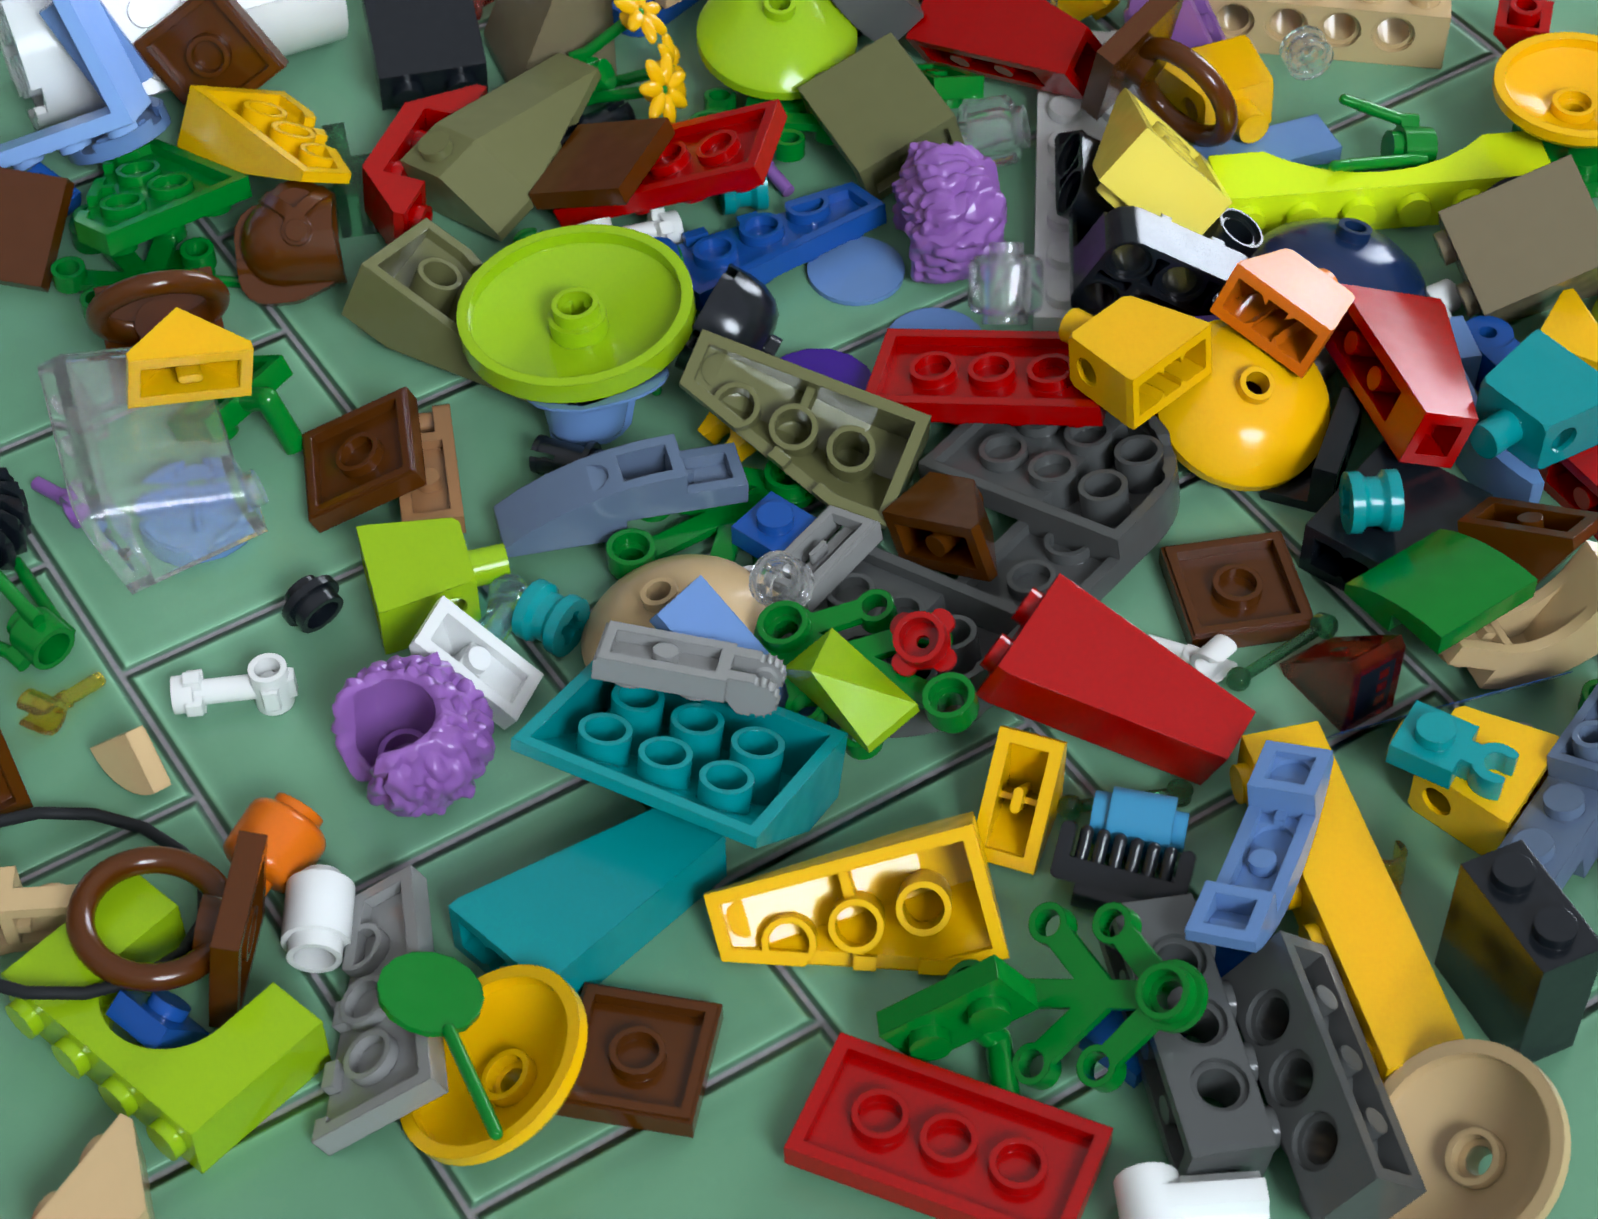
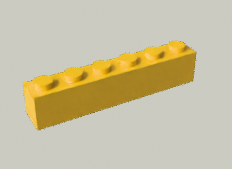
M1318 721L1241 736L1237 764L1230 767L1231 788L1239 804L1246 803L1248 807L1247 783L1266 740L1331 750ZM1333 754L1334 761L1319 824L1300 881L1286 911H1293L1299 925V937L1328 946L1384 1083L1396 1069L1403 1066L1404 1062L1419 1052L1437 1044L1465 1038Z

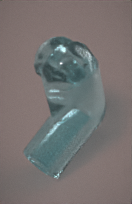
M512 573L503 574L490 584L486 614L480 622L484 628L504 643H506L512 633L511 622L516 604L524 590L528 587L524 578Z

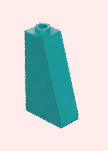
M656 808L650 809L457 898L448 906L454 947L485 973L519 964L545 967L560 975L581 997L585 982L594 984L603 982L702 898L704 892L710 891L727 876L726 837Z

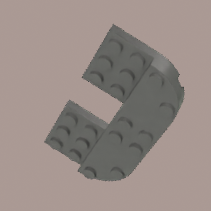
M1107 411L1103 427L1085 426L1073 428L1062 425L960 424L918 462L920 479L930 471L974 479L977 488L983 496L984 507L1018 520L994 543L998 576L991 582L959 576L955 580L875 547L812 612L856 600L864 592L871 589H883L889 592L893 597L898 614L914 611L933 612L938 608L946 609L953 615L956 622L955 628L951 632L953 636L951 649L957 654V663L949 672L960 673L969 678L976 692L989 673L979 664L1002 632L1012 639L1020 625L1010 618L1033 586L1044 593L1059 573H1061L1101 601L1167 534L1174 523L1180 505L1177 456L1171 446L1169 431L1155 415L1133 430ZM777 593L767 600L768 606L779 601ZM876 607L870 610L867 615L877 616L883 613L886 608ZM861 625L838 632L846 641L872 634L865 631ZM787 633L783 635L780 639L790 637L794 633ZM893 657L883 659L882 661L891 664ZM934 669L918 670L914 675L929 681L933 677L940 675V673ZM977 696L979 712L974 721L978 720L985 711L994 705L985 702ZM952 705L947 707L943 712H952L961 708L962 706ZM919 708L920 711L888 738L920 736L939 732L940 730L930 724L925 710ZM828 717L830 721L829 726L840 730L841 727L831 717Z

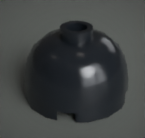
M730 263L726 273L722 274L692 327L694 329L691 334L693 338L689 345H685L679 353L674 367L684 372L702 329L775 356L783 339L774 335L779 312L776 300L767 286L750 273Z

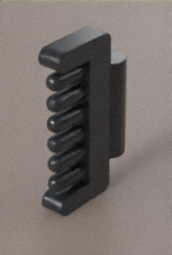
M1067 820L1062 823L1050 873L1055 878L1075 883L1070 905L1096 912L1102 905L1108 902L1125 903L1189 894L1197 856L1193 851H1185L1180 855L1175 879L1172 882L1178 855L1175 847L1169 846L1164 850L1157 878L1154 876L1161 852V846L1157 842H1151L1148 845L1142 871L1138 873L1144 849V841L1141 838H1134L1131 841L1125 868L1122 869L1121 866L1128 841L1126 835L1119 833L1114 837L1108 864H1104L1111 838L1108 830L1101 829L1098 832L1092 858L1088 860L1094 835L1093 827L1084 825L1081 828L1075 855L1072 856L1079 827L1073 820Z

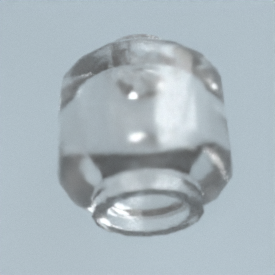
M1000 94L971 99L961 103L956 119L964 144L972 145L985 157H991L997 168L1016 164L1022 157L1023 149L1031 147L1030 124L1024 105L1016 106V103L1009 95Z
M989 242V254L976 255L969 261L968 306L973 313L982 315V324L1026 325L1029 324V315L1040 312L1043 307L1044 264L1038 256L1024 254V242Z

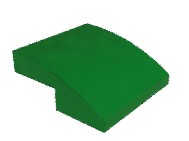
M1440 528L1346 583L1344 593L1388 632L1403 624L1438 655L1534 597L1538 579L1521 565L1493 547L1462 533Z

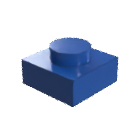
M771 491L731 526L732 544L765 564L770 565L816 517Z
M119 990L106 1012L108 1017L146 1048H178L195 1043L210 1034L188 1016L191 1011L190 1005L179 996L167 990L151 993Z

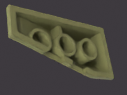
M559 52L435 123L400 162L408 177L425 181L426 205L431 206L433 211L502 242L534 207L528 193L562 148L560 143L568 127L578 123L601 78V73L597 67Z
M425 218L361 263L341 313L343 316L389 349L502 392L483 380L470 366L463 353L457 328L456 312L461 293L474 272L483 264L472 250L431 220Z
M704 329L700 333L679 382L681 389L825 506L832 505L878 521L881 524V528L885 530L887 529V524L882 511L908 490L929 439L931 416Z

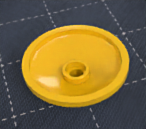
M1579 32L1546 33L1524 39L1504 52L1496 64L1492 80L1493 95L1503 113L1523 131L1543 141L1572 148H1598V35Z
M1221 319L1210 321L1209 323L1212 324V373L1155 414V416L1169 431L1171 446L1177 456V460L1201 479L1219 487L1237 491H1261L1285 484L1301 474L1317 457L1330 423V400L1324 379L1315 363H1313L1307 374L1300 378ZM1246 381L1257 384L1261 388L1262 394L1251 392L1246 385Z
M519 964L499 968L477 978L481 983L484 995L479 1018L466 1031L458 1034L501 1124L503 1136L499 1140H493L489 1137L443 1037L449 1092L400 1118L403 1130L409 1140L431 1159L451 1166H471L497 1159L517 1149L537 1135L553 1119L565 1103L581 1070L587 1045L588 1025L585 1008L580 996L569 983L554 971L542 966Z

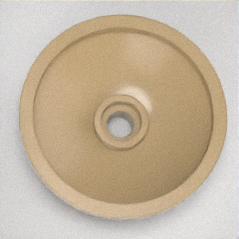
M684 554L649 562L619 579L593 607L581 637V653L584 664L587 666L593 661L606 623H609L611 620L655 628L649 620L700 575L754 635L758 617L768 606L763 590L756 578L747 569L733 561L717 556Z
M1458 1039L1437 1044L1419 1052L1404 1062L1403 1066L1396 1069L1383 1084L1427 1190L1426 1193L1389 1219H1545L1558 1200L1568 1173L1571 1135L1563 1101L1549 1077L1536 1064L1517 1051L1496 1042L1480 1039ZM1492 1154V1162L1485 1173L1479 1175L1478 1167L1480 1161L1486 1155Z

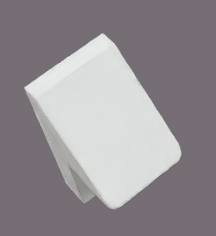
M444 595L436 601L408 646L411 655L426 657L438 652L440 660L448 661L454 668L455 673H460L472 680L475 688L483 691L488 706L493 710V721L504 730L517 722L544 676L541 671Z

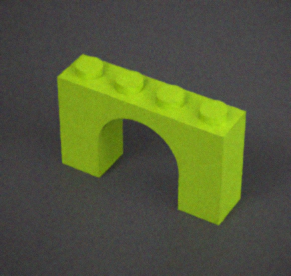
M140 875L128 878L111 888L101 899L96 909L95 926L102 942L114 953L132 961L154 963L177 949L186 936L178 905ZM66 922L1 973L2 979L25 986H88L104 982V980L89 971L74 953L68 939ZM274 982L209 1036L195 1043L170 1049H151L137 1046L125 1041L112 1031L114 1021L106 1015V1012L118 992L88 1000H23L9 996L10 1003L5 1006L7 1015L21 1033L29 1039H34L37 1035H40L52 1045L51 1050L55 1058L70 1075L80 1079L86 1074L99 1085L98 1090L101 1097L118 1116L120 1113L127 1117L134 1115L146 1126L149 1138L163 1155L172 1161H176L182 1156L201 1174H204L325 1067L326 1062L331 1061L323 1021Z

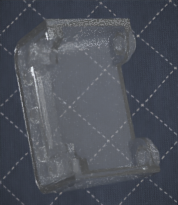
M132 347L61 353L39 363L38 373L69 500L84 533L132 595L268 531L260 507L269 502L266 491L253 469L243 472L234 459L217 399L128 409L126 403V353Z

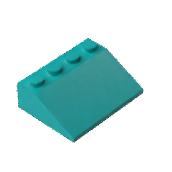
M592 661L511 738L510 750L757 849L809 832L838 798L848 733L780 706H777V710L772 711L771 715L767 714L765 717H756L754 714L747 716L736 714L726 701L724 703L710 700L693 701L667 692L645 688H623L613 682L591 679Z

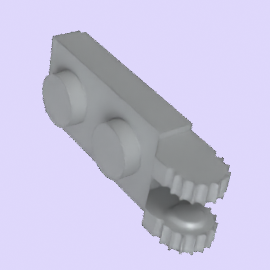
M610 620L605 625L593 658L591 679L613 682L623 688H645L677 694L693 701L710 700L721 703L726 701L736 714L747 716L754 714L756 717H765V715H771L772 711L777 710L781 697L779 695V687H783L787 666L783 665V660L777 658L778 655L773 656L771 653L765 655L763 651L737 647L738 644Z

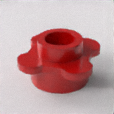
M942 608L935 609L932 613L914 611L897 614L890 623V631L893 634V646L897 652L891 660L893 669L903 677H911L918 670L934 669L940 674L951 671L957 663V654L951 649L950 633L956 625L953 615ZM922 637L929 638V645L926 648L918 647V641Z

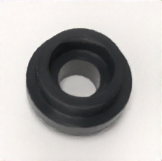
M308 575L299 579L285 594L286 603L282 609V617L290 626H299L304 633H312L323 628L338 615L343 607V599L338 594V583L330 575L318 577Z

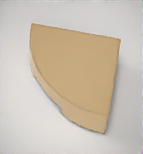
M143 725L90 748L96 761L106 774L119 786L132 793L152 795L172 785Z

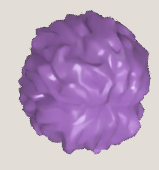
M928 140L911 142L908 148L907 159L899 172L900 179L891 185L897 201L892 207L895 229L904 231L910 239L911 279L914 282L945 284L979 276L980 271L988 262H995L1007 249V243L1004 240V227L1007 223V201L1004 194L1000 191L996 164L991 157H985L972 145H964L959 141H955L952 145L947 143L938 144Z
M438 652L426 657L410 655L403 658L396 654L387 661L378 660L373 662L368 669L365 667L361 669L355 678H347L343 689L336 694L335 702L332 705L335 720L331 725V731L336 734L335 745L352 776L357 781L369 782L367 786V799L371 805H384L385 809L397 817L416 818L423 813L428 816L435 813L444 815L447 807L453 804V801L462 797L468 799L474 797L476 789L474 779L484 775L488 762L494 758L495 743L492 738L494 733L493 710L488 706L483 691L476 689L472 680L460 673H455L454 668L448 661L440 660Z

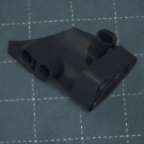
M1083 130L1059 133L1055 137L1056 212L1059 216L1069 220L1071 307L1080 308L1095 316L1119 298L1134 296L1193 317L1214 315L1209 310L1237 263L1251 258L1263 244L1264 237L1258 224L1241 210L1227 208L1203 235H1200L1172 222V218L1164 214L1158 216L1135 206L1114 208L1096 190V187L1101 182L1098 180L1092 164L1101 141L1087 135Z

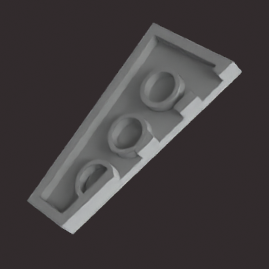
M411 864L355 895L351 944L345 947L342 970L350 976L349 985L342 1000L335 1004L332 1027L340 1033L336 1060L325 1063L321 1089L329 1095L326 1117L315 1120L311 1142L328 1156L449 1092L443 1037H425L404 1030L389 1020L379 1006L376 985L382 969L395 957L410 952H434L427 879Z

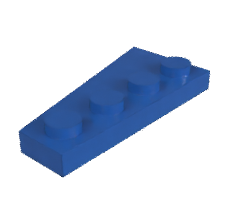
M849 182L786 201L785 212L779 214L753 211L735 217L736 227L708 235L705 227L682 233L683 243L677 245L681 249L684 258L683 262L692 280L696 309L701 312L722 274L726 273L730 263L750 273L765 285L771 282L773 278L804 263L814 261L820 255L846 242L858 239L865 233L887 223L886 206L884 202L854 182Z

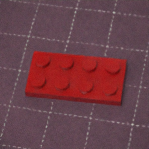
M776 99L672 123L671 125L675 131L673 138L626 205L554 209L553 212L560 225L564 227L605 217L614 218L632 213L643 215L659 207L682 202L694 204L709 196L732 191L744 193L753 190L757 186L763 185L787 120L784 108L780 100Z
M888 328L865 390L931 416V422H947L956 425L985 423L1008 424L1011 426L1062 425L1073 428L1085 426L1103 427L1106 415L1105 409L1074 387L1070 380L1069 344L1059 338V331Z
M840 1032L784 1146V1163L936 1219H1081L1111 1146L1113 1128Z

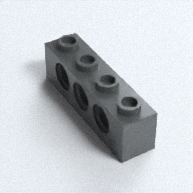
M1192 893L1121 903L1139 915L1142 923V936L1163 961L1179 959L1193 965L1202 973L1208 986L1207 1007L1200 1020L1193 1027L1176 1034L1158 1031L1136 1052L1143 1084L1169 1165L1178 1170L1179 1176L1260 1171L1263 1177L1275 1150L1280 1146V1125L1273 1107L1270 1105L1264 1106L1257 1085L1259 1071L1256 1053L1250 1042H1242L1235 1021L1237 1003L1234 989L1227 979L1221 980L1214 960L1216 946L1185 939V927L1195 907ZM1123 915L1116 917L1112 921L1109 929L1111 937L1116 936L1123 929ZM1099 941L1108 973L1112 979L1138 980V977L1119 951ZM1182 987L1175 988L1169 994L1167 1000L1169 1009L1174 1008L1179 1002L1182 995ZM1121 1011L1124 1021L1134 1011ZM1181 1034L1194 1036L1202 1043L1191 1042ZM1201 1097L1215 1099L1225 1108L1214 1107L1206 1103Z
M1281 930L1278 931L1257 953L1252 952L1225 974L1221 980L1227 979L1234 989L1237 1003L1235 1021L1244 1041L1250 1042L1256 1053L1259 1071L1257 1085L1264 1092L1268 1105L1273 1107L1278 1117L1281 1132L1280 1146L1288 1156L1300 1188L1299 1199L1301 1205L1311 1219H1389L1426 1193L1427 1190L1328 946Z

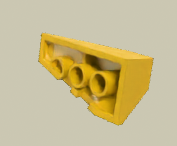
M190 85L177 143L178 148L248 175L298 182L349 184L352 175L337 149L326 146L328 135L324 129L314 128L316 117L313 112L285 91Z
M974 811L907 828L704 892L703 894L722 962L805 967L807 964L853 967V970L861 971L891 969L918 971V974L943 976L947 975L957 963L964 960L974 959L982 961L994 954L1002 960L1010 958L993 881Z

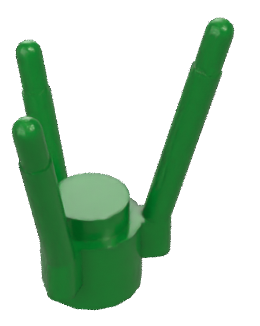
M1342 94L1339 97V102L1342 105L1396 124L1394 130H1387L1384 133L1380 147L1381 156L1333 160L1328 164L1311 165V167L1328 169L1334 172H1369L1417 167L1436 161L1438 153L1437 134L1432 127L1419 126V114L1400 113L1363 99Z
M17 557L14 570L37 607L32 605L0 570V592L17 609L7 623V632L10 635L11 645L0 641V657L7 659L19 672L25 671L30 664L39 670H48L61 663L71 652L74 646L76 630L61 617L31 570L20 557Z

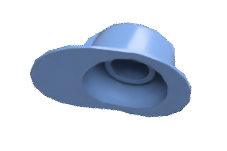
M665 367L654 377L632 389L598 400L563 404L527 400V402L537 408L544 409L551 438L584 446L591 441L598 442L600 445L607 444L623 435L631 425L635 400L656 391L666 383L669 371Z

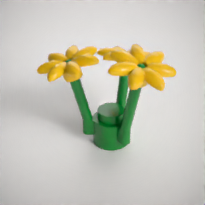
M613 0L615 6L622 11L619 14L620 19L584 47L568 53V56L597 67L601 73V78L586 107L598 103L645 98L648 102H651L648 112L649 119L658 118L663 114V117H668L671 124L675 123L676 108L684 109L688 105L684 83L686 72L678 65L680 58L678 47L674 45L670 35L667 34V28L663 21L656 16L660 12L661 6L654 1ZM641 27L643 34L651 44L656 43L657 33L662 38V43L658 44L661 59L657 61L645 60L644 69L616 75L608 60L593 57L595 53L627 29L635 32ZM645 81V83L641 84L640 86L615 89L618 87H623Z

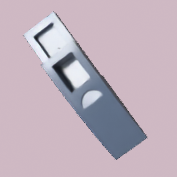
M670 434L610 448L551 471L518 489L493 506L494 517L501 543H504L507 556L510 558L607 542L614 533L627 529V521L748 502L749 484L734 442L680 451L675 435Z
M1598 684L1548 753V777L1497 848L1499 849L1522 839L1561 890L1572 874L1585 878L1598 857Z

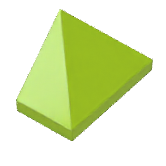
M833 628L786 665V677L869 753L920 711L918 704Z

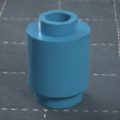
M1114 786L1113 793L1096 790L1089 824L1094 829L1092 844H1095L1097 834L1101 829L1108 830L1111 838L1107 854H1110L1114 837L1122 833L1126 835L1128 840L1124 857H1127L1131 841L1134 838H1141L1144 841L1141 860H1144L1148 845L1151 842H1157L1161 846L1158 863H1161L1164 850L1169 846H1173L1179 853H1183L1190 813L1177 811L1179 797L1117 786Z

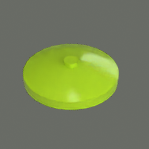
M583 224L558 227L530 235L508 245L490 257L474 272L466 283L458 301L456 321L463 353L468 363L491 386L504 393L530 401L559 404L598 400L625 392L651 379L667 367L678 356L689 340L695 323L696 305L689 271L680 257L667 245L652 236L633 229L612 225Z

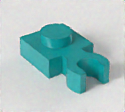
M1416 700L1390 742L1385 762L1446 789H1449L1457 776L1466 780L1469 787L1477 795L1489 800H1498L1502 793L1505 777L1489 770H1497L1512 777L1519 753L1505 744L1486 743L1482 745L1476 742L1479 726Z

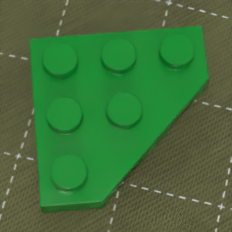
M155 138L130 153L103 162L104 176L94 179L86 195L88 208L87 210L78 211L74 224L78 242L103 252L107 256L118 257L128 255L136 251L140 243L157 236L163 237L178 234L185 229L186 224L202 217H215L228 213L232 209L233 204L252 197L249 176Z

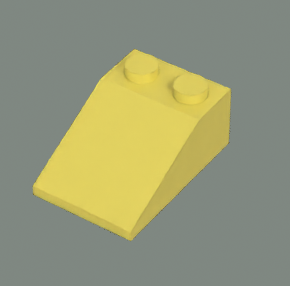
M1125 87L1117 95L1092 164L1097 178L1101 182L1096 187V190L1114 208L1135 206L1158 216L1164 214L1171 217L1172 222L1203 235L1233 203L1207 159Z

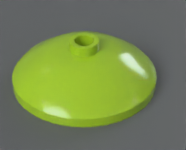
M708 0L699 15L696 29V44L699 55L712 75L726 86L742 94L765 100L779 99L780 101L801 99L798 87L811 80L818 73L830 69L855 54L858 39L857 28L843 15L832 0Z

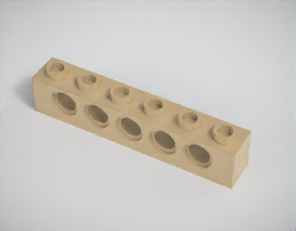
M1130 0L1127 1V8H1129ZM1208 0L1226 39L1245 34L1258 53L1441 69L1451 22V0Z

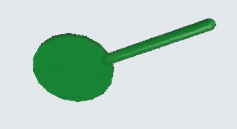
M410 952L395 957L382 969L376 985L379 1006L389 1020L408 1032L425 1037H444L489 1137L493 1140L501 1139L503 1136L501 1124L458 1034L466 1031L479 1018L484 1002L480 981L470 968L458 960L436 952Z

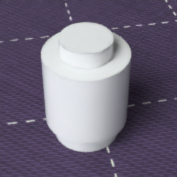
M323 864L311 865L303 869V871L293 874L286 882L280 942L282 948L286 951L287 962L292 967L304 972L325 973L337 969L342 964L346 945L351 944L356 887L349 877L342 874L335 867Z

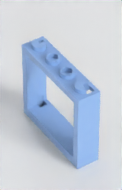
M99 0L52 1L108 107L0 144L1 168L12 166L14 170L24 171L41 162L45 158L44 155L59 150L62 156L70 155L88 146L92 142L91 138L106 133L109 139H115L130 133L138 127L136 120L152 102Z

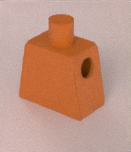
M1284 248L1238 262L1209 311L1297 376L1303 378L1330 339L1355 297L1351 291L1338 283L1336 276L1331 271L1317 268L1294 250Z

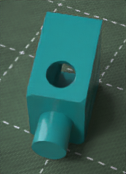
M1541 330L1533 331L1494 367L1480 384L1475 407L1479 420L1469 436L1473 449L1486 459H1492L1507 450L1530 468L1543 469L1597 446L1598 371Z

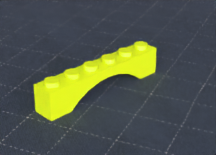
M1525 131L1482 134L1465 148L1443 159L1417 167L1385 172H1334L1328 169H1320L1287 161L1266 152L1208 156L1210 166L1233 202L1228 208L1238 209L1249 215L1258 224L1263 235L1280 225L1314 218H1354L1367 223L1374 230L1439 225L1438 211L1485 192L1492 185L1503 179L1522 176L1551 163L1541 139Z

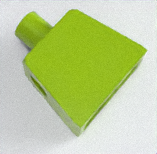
M452 517L368 524L356 527L363 570L385 655L409 648V644L434 604L443 595L478 622L481 619L477 587L511 580L510 565L504 543L468 550L460 522Z

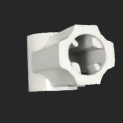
M1146 1162L1125 1168L1116 1175L1113 1181L1119 1219H1270L1268 1188L1266 1179L1261 1176L1260 1171L1179 1176L1178 1170L1172 1165L1162 1162Z

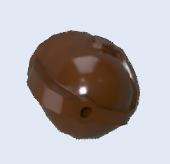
M290 180L280 183L270 192L266 191L258 200L257 205L251 206L240 216L235 226L234 234L237 273L242 291L252 302L268 307L294 305L305 302L336 286V284L348 283L339 242L335 193L323 185L318 186L312 182Z

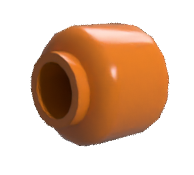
M277 793L274 799L260 797L253 800L226 838L223 850L227 859L231 862L239 831L268 835L265 897L270 890L285 894L287 880L293 874L303 871L306 867L316 865L327 846L326 839L319 829L323 820L310 807L285 793Z

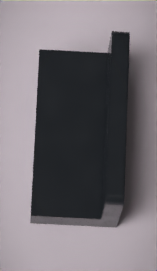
M1342 387L1317 457L1301 474L1291 481L1274 488L1261 490L1259 494L1261 499L1317 513L1339 489L1341 475L1346 471L1354 449L1364 408L1352 388Z

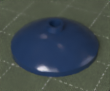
M1314 218L1289 222L1264 234L1263 244L1255 253L1256 257L1287 248L1294 250L1317 268L1331 271L1336 276L1338 283L1425 296L1426 283L1415 262L1387 236L1372 229L1367 223L1358 219Z

